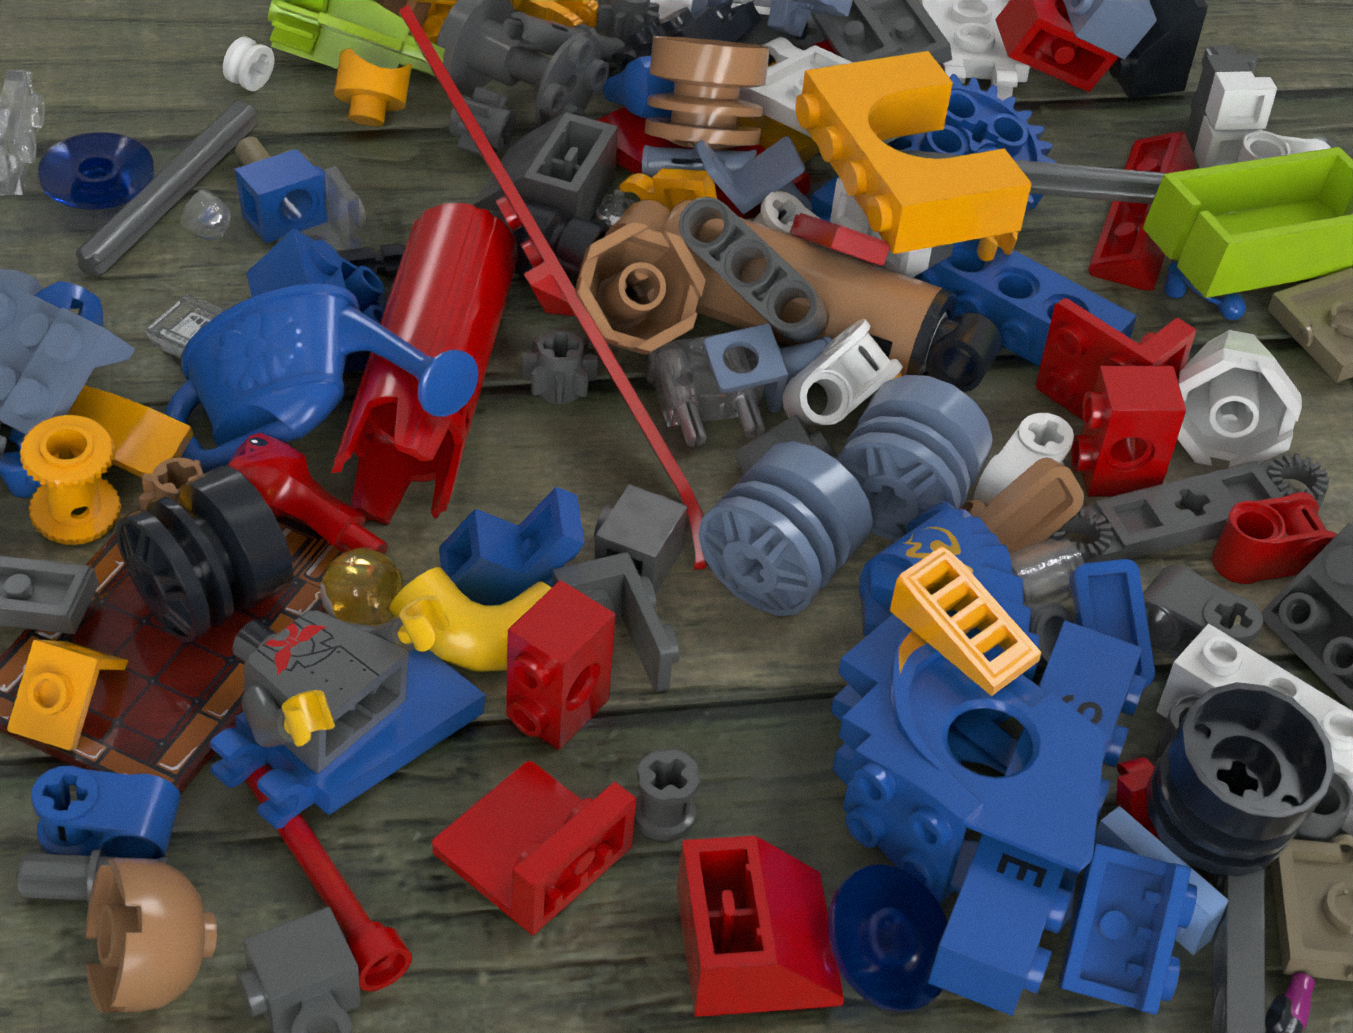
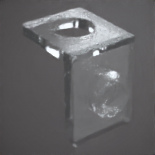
M337 166L326 168L325 182L328 222L299 232L314 241L317 239L324 240L336 251L361 248L360 227L366 224L362 202ZM282 238L277 239V240H276V244H277Z

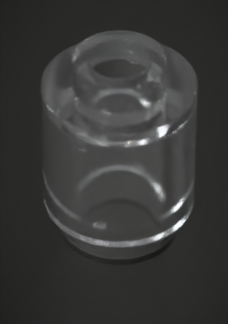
M1046 539L1009 553L1013 575L1023 578V606L1027 607L1034 603L1059 604L1072 598L1069 576L1074 569L1084 564V560L1078 549L1067 540L1057 542L1053 539Z

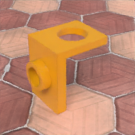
M33 640L7 730L11 733L62 749L75 750L79 742L99 671L125 670L128 660L67 641Z

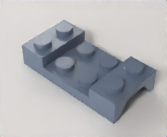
M0 279V421L27 435L28 431L41 421L56 416L68 415V411L93 369L129 360L135 348L107 329L63 307L60 309Z

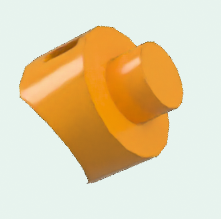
M351 48L345 49L340 52L334 96L350 104L349 120L366 126H383L386 112L405 109L412 65L408 63L406 66L396 69L381 68L368 63L355 54Z

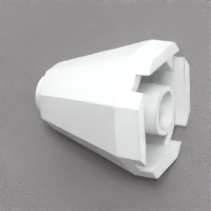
M1228 330L1208 341L1179 373L1178 383L1186 406V414L1177 438L1194 462L1212 466L1210 457L1230 461L1228 468L1254 461L1262 464L1289 450L1293 438L1295 421L1298 422L1302 409V399L1300 392L1277 360L1254 334Z

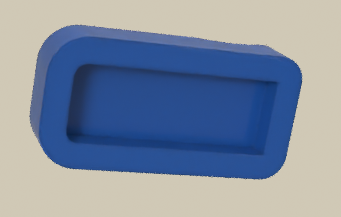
M1120 559L1080 565L1069 576L1075 624L1142 647L1143 649L1134 674L1147 678L1144 688H1146L1154 679L1155 667L1140 572L1137 564L1130 559Z

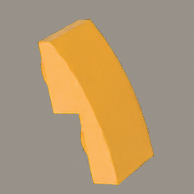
M84 386L68 412V415H79L93 419L105 427L114 441L115 453L111 465L114 464L140 478L143 474L153 475L155 468L163 461L171 458H180L194 436L191 426L127 398L89 386Z

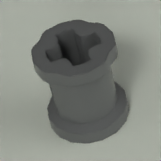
M676 749L666 751L655 750L644 756L639 763L637 779L640 794L636 798L634 822L644 836L655 841L669 842L682 838L693 827L696 807L692 798L699 789L700 778L697 773V763L688 754Z

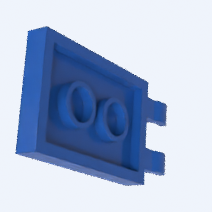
M414 648L412 651H409L406 700L318 774L308 768L284 745L269 748L260 746L254 740L244 712L236 716V728H227L210 741V747L223 758L210 766V772L228 788H233L244 782L254 771L268 763L274 769L267 772L257 782V788L270 798L257 807V813L275 829L284 827L288 821L314 803L330 815L484 713L486 694L430 650L421 652Z

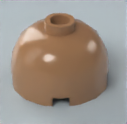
M107 859L109 865H101L96 872L90 893L86 920V939H97L98 957L102 965L86 963L87 981L92 1002L97 1011L102 1013L141 1012L162 1008L182 996L198 976L202 959L213 956L217 941L215 916L212 912H204L199 892L185 874L163 862L145 859Z

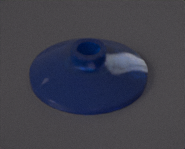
M108 132L85 133L67 138L50 148L39 163L38 176L44 192L56 202L78 209L98 210L125 204L138 195L154 177V162L148 149L130 137Z
M891 865L867 866L845 878L837 888L831 901L828 915V933L833 956L841 973L851 987L869 1003L891 1012H909L919 1009L932 1002L942 992V988L931 985L928 981L948 922L938 901L929 889L912 874Z

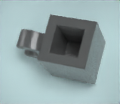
M330 906L243 939L247 970L237 973L236 978L242 999L251 1017L263 1013L272 1033H318L322 1031L352 1033V1023L347 1011L361 1006L358 965Z

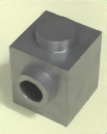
M629 484L616 505H606L598 518L594 531V560L629 552L639 576L647 575L656 594L683 550L687 506L670 500L663 495L654 494Z

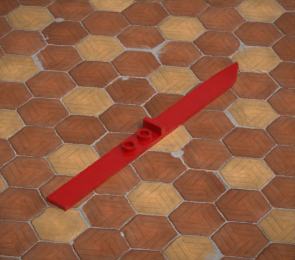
M409 5L399 9V12L415 43L504 194L503 197L495 201L512 232L523 227L529 237L527 241L520 244L533 269L524 273L527 281L545 313L575 316L678 495L684 505L687 506L696 553L694 570L706 569L708 563L703 556L698 537L701 519L704 517V514L687 479L592 317L575 296V288Z

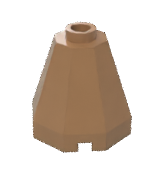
M633 221L586 248L575 288V296L588 311L607 344L647 355L694 328L698 313H695L698 299L702 297L706 279L682 236L667 231L660 233L647 229L650 226Z

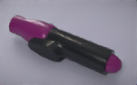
M1294 973L1284 994L1278 995L1273 1000L1265 1018V1027L1269 1033H1302L1307 1027L1310 1016L1311 996L1315 987V981L1311 976L1304 973Z

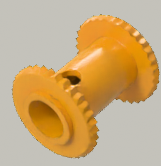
M79 415L56 416L35 425L23 438L24 441L20 444L21 450L19 451L21 456L20 462L23 464V469L27 471V475L33 476V481H39L40 485H42L37 487V492L32 494L33 499L29 500V518L32 520V525L36 527V531L41 533L43 537L65 545L85 544L101 538L114 528L113 525L118 522L121 509L118 491L114 490L112 484H108V480H102L101 478L103 473H107V468L112 466L111 461L114 460L115 448L111 434L100 423L95 422V420ZM87 506L86 511L80 515L71 513L76 508Z

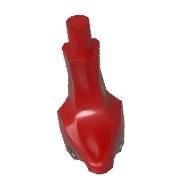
M259 432L249 436L231 457L228 466L241 472L250 481L268 504L275 518L290 516L310 526L342 553L350 549L372 565L377 564L384 557L388 544L363 527L366 521L365 515L332 496L311 477L304 454L283 441Z

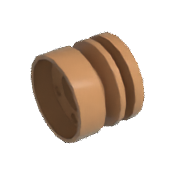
M654 36L650 74L673 81L674 90L671 93H658L648 96L647 105L672 110L671 117H648L645 121V133L664 138L675 145L694 148V145L696 146L701 140H704L712 150H728L729 148L742 145H759L761 129L737 124L738 117H761L764 107L740 99V89L766 85L770 47L709 39Z

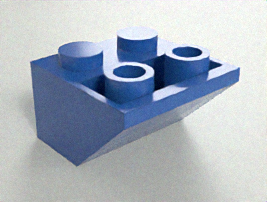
M295 228L246 272L252 297L287 286L309 283L332 284L346 288L353 293L359 303V311L379 324L386 307L383 294L385 287L375 272L366 266H355L339 256L336 250L324 240L317 239L314 241ZM357 351L348 354L344 373L365 370L370 352Z

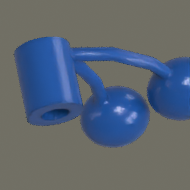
M1173 262L1168 266L1163 288L1166 295L1173 298L1183 297L1186 294L1188 285L1195 293L1203 297L1177 268L1178 262ZM1239 292L1221 295L1219 299L1214 297L1204 298L1218 305L1219 313L1228 320H1238L1246 311V303L1238 294Z

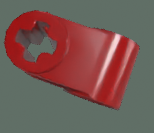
M1297 492L1285 497L1259 501H1242L1236 503L1230 509L1213 550L1211 560L1214 568L1221 576L1239 584H1253L1262 580L1298 575L1336 537L1337 533L1326 529L1318 516L1319 505L1313 495L1307 492Z

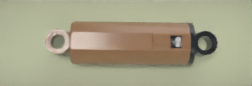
M684 200L677 204L672 211L657 201H639L606 232L605 236L633 221L648 225L650 227L647 229L660 233L667 231L680 235V214L686 205L692 201ZM716 218L706 222L700 229L699 241L707 243L717 239L723 232L724 220ZM740 218L809 282L825 303L828 314L826 326L820 335L813 340L821 339L824 336H829L833 340L852 324L864 318L871 325L868 333L890 360L897 359L903 366L899 372L901 376H930L952 384L962 392H968L976 388L997 358L1002 343L998 328L991 320L980 314L964 313L953 318L956 307V293ZM687 245L706 279L702 297L698 299L695 312L741 329L768 323ZM754 258L746 262L741 269V281L750 283L760 279L766 271V259ZM799 297L789 301L783 309V322L796 323L804 319L809 312V299ZM771 326L777 342L788 346L800 344L783 337ZM958 348L967 351L971 357L962 354Z

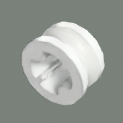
M246 36L239 37L226 52L222 66L223 75L227 80L235 84L240 83L241 87L249 91H257L265 85L273 71L274 53L271 48L263 44H257L256 41Z

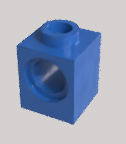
M298 149L235 169L242 217L265 243L283 238L293 228L301 232L328 222L325 199L330 197V187L327 177L321 167H314Z

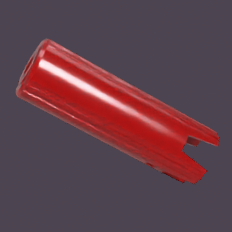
M444 203L427 209L413 223L380 324L428 356L436 357L440 353L451 349L465 351L474 358L477 364L478 382L474 394L459 411L445 417L433 416L423 410L418 400L419 382L416 377L385 358L370 352L331 472H342L344 463L351 457L353 451L356 453L359 461L351 507L365 515V518L368 520L389 525L411 482L435 480L431 514L434 520L448 508L519 256L516 238L505 222L490 214L486 209L482 210L466 203Z

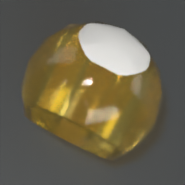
M370 548L345 551L328 564L322 578L320 588L323 607L330 616L343 622L372 626L387 623L395 617L390 611L389 606L395 596L403 589L402 573L390 557Z

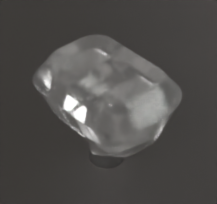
M616 189L614 195L608 194L603 198L595 215L602 223L614 225L624 215V211L635 201L626 199L625 192Z

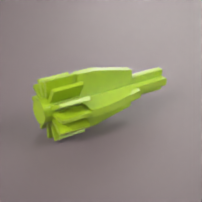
M373 0L271 1L268 21L272 22V26H275L270 36L272 48L337 70L340 52L351 48L362 59L381 68L396 69L399 68V65L406 66L410 63L412 65L411 69L435 77L413 37L409 35L410 31L403 18ZM431 42L443 63L445 49Z

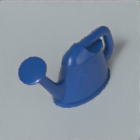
M316 283L287 286L262 293L234 305L218 314L192 336L181 354L180 366L187 381L171 397L164 414L188 425V419L193 409L200 402L202 403L213 427L212 435L218 446L205 450L195 436H193L180 458H187L193 461L199 460L202 473L204 474L218 466L228 465L236 450L253 434L260 432L287 443L292 440L299 441L328 418L342 400L344 394L342 378L346 357L352 352H372L415 376L419 382L418 400L423 410L433 416L445 417L454 414L468 403L475 392L478 382V367L474 358L463 350L451 349L440 353L436 357L426 355L359 311V303L356 296L346 288L332 284Z

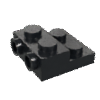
M752 1L731 8L728 2H724L715 7L711 6L692 14L688 7H684L665 17L659 26H656L653 20H649L630 30L625 35L628 43L615 52L612 57L621 73L625 70L628 63L639 57L651 56L654 36L735 42L762 19Z

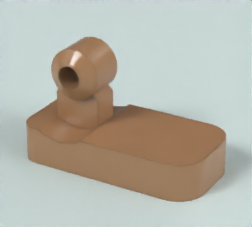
M1047 457L1036 461L996 495L987 507L981 500L974 499L965 502L960 509H965L973 517H980L990 532L996 534L1000 543L1006 544L1013 569L1080 511L1084 502V493L1068 467Z

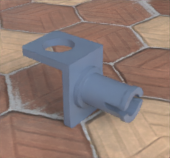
M788 136L777 141L733 174L704 140L696 144L707 173L743 215L761 203L771 192L775 193L776 191L788 192L795 196L804 207L810 211L812 210L811 201L792 182L794 178L804 172L805 166L793 141ZM782 210L779 213V221L787 213L786 210Z
M770 323L707 337L704 340V350L719 392L726 394L761 386L767 406L772 414L780 412L783 393L789 381L815 360L832 339L829 336H824L821 339L780 348L777 345ZM735 346L749 348L755 353L754 370L748 373L731 371L723 362L724 353Z

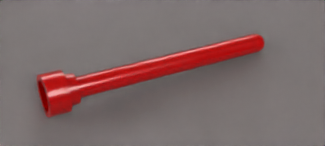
M231 725V726H228L227 728H231V727L236 728V725ZM268 763L254 771L245 780L260 804L270 799L257 788L258 780L272 770ZM299 813L288 821L284 827L276 829L325 906H330L340 929L347 938L346 942L358 965L359 987L364 991H377L401 978L412 962L411 952L394 928L384 927L381 922L371 921L302 814Z

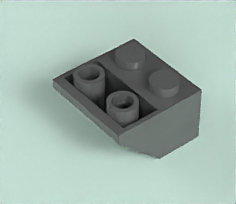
M565 112L515 140L500 162L525 205L535 202L560 210L565 213L567 223L576 216L590 220L615 179L618 126ZM491 175L472 205L482 210H488L490 214L498 217L508 225L495 202L503 197L504 194L493 175Z
M1348 523L1261 613L1263 621L1345 704L1351 706L1353 705V525Z

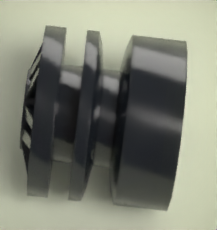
M228 465L218 466L181 485L176 497L177 503L167 497L157 498L147 504L146 511L143 509L134 510L118 518L116 526L118 548L129 576L154 617L171 635L182 642H193L206 635L210 626H222L229 622L234 612L233 603L242 609L254 608L289 588L294 578L292 557L285 536L272 510L250 481L241 472Z
M1240 682L1212 688L1190 706L1178 726L1173 740L1168 743L1163 755L1155 764L1145 789L1148 816L1161 841L1178 857L1210 874L1243 876L1263 870L1283 853L1290 840L1299 831L1301 824L1312 814L1326 795L1334 772L1331 744L1317 719L1290 696L1265 685Z

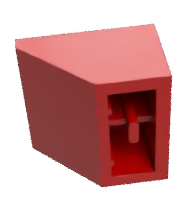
M756 835L682 840L676 891L694 1017L843 1006L844 995L820 872Z

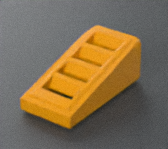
M939 547L902 572L897 578L890 612L989 695L993 696L1039 662L1042 652L968 568L945 547ZM954 608L958 613L950 617L946 612ZM975 627L982 631L972 639L965 635ZM998 644L1005 651L989 662L983 654Z

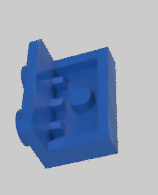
M1094 843L1093 858L1085 869L1057 987L1156 1015L1160 1001L1169 1002L1172 999L1178 982L1180 959L1171 956L1178 927L1186 929L1189 926L1196 905L1197 886L1188 883L1191 867L1177 863H1168Z

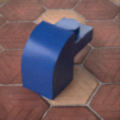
M555 487L519 525L474 509L439 546L441 568L465 596L471 601L485 606L506 603L538 581L544 582L552 588L553 569L564 567L566 562L573 560L585 544L578 497L576 494Z

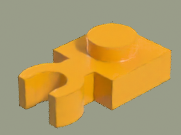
M662 168L652 178L645 174L636 173L630 175L619 185L621 192H633L638 195L641 201H657L666 206L670 211L684 200L693 201L702 197L717 199L714 180L707 171ZM637 202L633 203L627 210H625L624 214Z

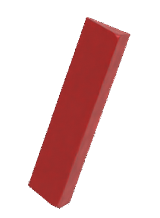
M1185 131L1135 140L1124 169L1174 173L1195 169L1196 162ZM1112 201L1088 267L1090 276L1140 290L1151 291L1155 289L1166 255L1142 229L1152 204Z

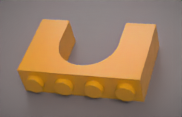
M929 51L805 70L802 94L797 96L795 103L799 125L809 132L818 145L824 161L831 164L843 181L846 193L854 197L866 214L871 229L874 232H878L882 239L887 242L893 254L1021 231L1032 185L1031 181L1005 148L952 158L934 159L909 155L883 142V140L944 130L953 82Z

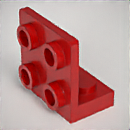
M1063 298L1054 306L1036 381V389L1083 420L1084 396L1086 392L1094 390L1100 366H1173L1178 380L1180 371L1187 364L1197 329L1181 319L1175 318L1157 333H1147L1137 343L1071 300Z
M527 761L433 838L432 853L529 934L534 936L632 848L636 797L614 781L595 799L588 797L581 800L537 764Z

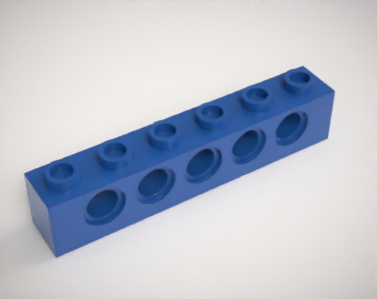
M838 174L812 195L811 212L830 222L836 181L839 178ZM979 239L954 243L950 257L913 277L956 293V307L953 318L964 313L980 314L988 318L999 330L1002 338L1001 346L1039 367L1054 306L1063 298L1071 300L1129 338H1131L1137 318L1131 312L1015 250L1012 251L1011 255H1006L998 247L993 260L982 261L977 255Z

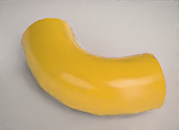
M435 567L408 583L392 600L389 609L398 619L400 618L399 613L413 600L424 596L437 597L450 625L445 631L435 632L436 642L429 650L446 663L474 672L507 671L508 629L544 596L551 587L544 582L538 581L506 603L485 606L471 601L458 589L441 567Z

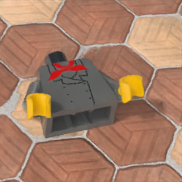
M424 596L415 599L399 613L400 618L378 626L343 622L318 610L305 612L279 633L257 620L248 622L236 635L232 651L236 657L245 662L244 695L241 703L254 740L262 747L269 748L284 745L308 768L317 774L406 700L409 651H412L414 648L421 652L429 650L436 642L435 632L445 631L450 625L438 598L435 596Z

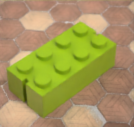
M1340 147L1167 173L1162 177L1142 229L1169 259L1178 260L1177 268L1204 298L1323 277L1353 268V160Z

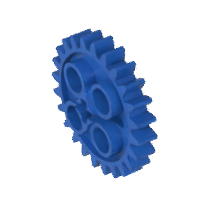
M951 74L950 76L953 85L944 130L902 136L888 144V146L894 149L969 155L1005 148L1013 160L1056 163L1055 160L1047 157L1053 148L1052 144L1039 140L1045 130L1044 127L1027 123L1032 114L1030 110L1017 112L1013 109L1016 101L1015 97L1011 96L1002 101L997 98V86L992 85L985 92L980 90L979 83L974 77H972L967 86H964L956 74ZM1029 194L1025 215L1030 208L1035 209L1044 195Z

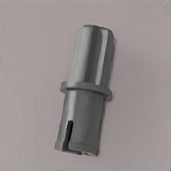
M94 849L91 856L29 853L24 855L19 863L17 888L18 893L25 898L87 900L89 906L90 893L96 872L101 865H109L107 859H145L163 862L170 866L171 863L169 857H161L160 859L106 857L103 849Z

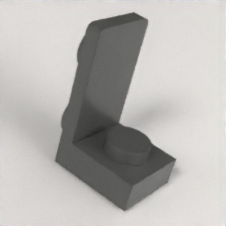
M629 552L553 569L552 587L559 580H562L616 613L615 618L622 617L654 691L657 693L669 690L672 664L679 661L677 638L670 624H661L656 613L657 604L653 585L647 575L639 576Z

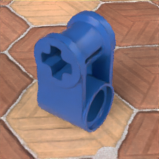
M59 766L46 771L36 780L31 794L32 806L36 815L40 817L37 824V838L45 853L91 856L94 849H103L106 857L160 859L166 856L181 798L179 790L171 782L150 774H119L87 770L76 766ZM70 785L76 788L77 801H71ZM59 826L65 827L66 841L60 839Z

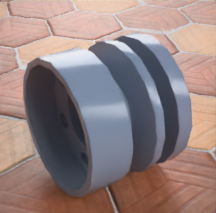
M903 375L885 382L874 394L858 421V427L848 437L845 447L839 452L836 459L857 479L869 500L873 519L870 532L896 542L908 533L907 526L909 522L930 507L947 501L957 509L963 506L969 488L976 482L989 458L993 437L988 419L972 398L957 387L930 376Z
M790 441L774 444L740 478L739 483L732 487L701 519L698 537L703 556L713 573L736 597L760 611L776 616L797 615L817 597L819 591L832 580L834 572L846 564L868 539L873 519L869 500L860 484L837 459L815 446Z

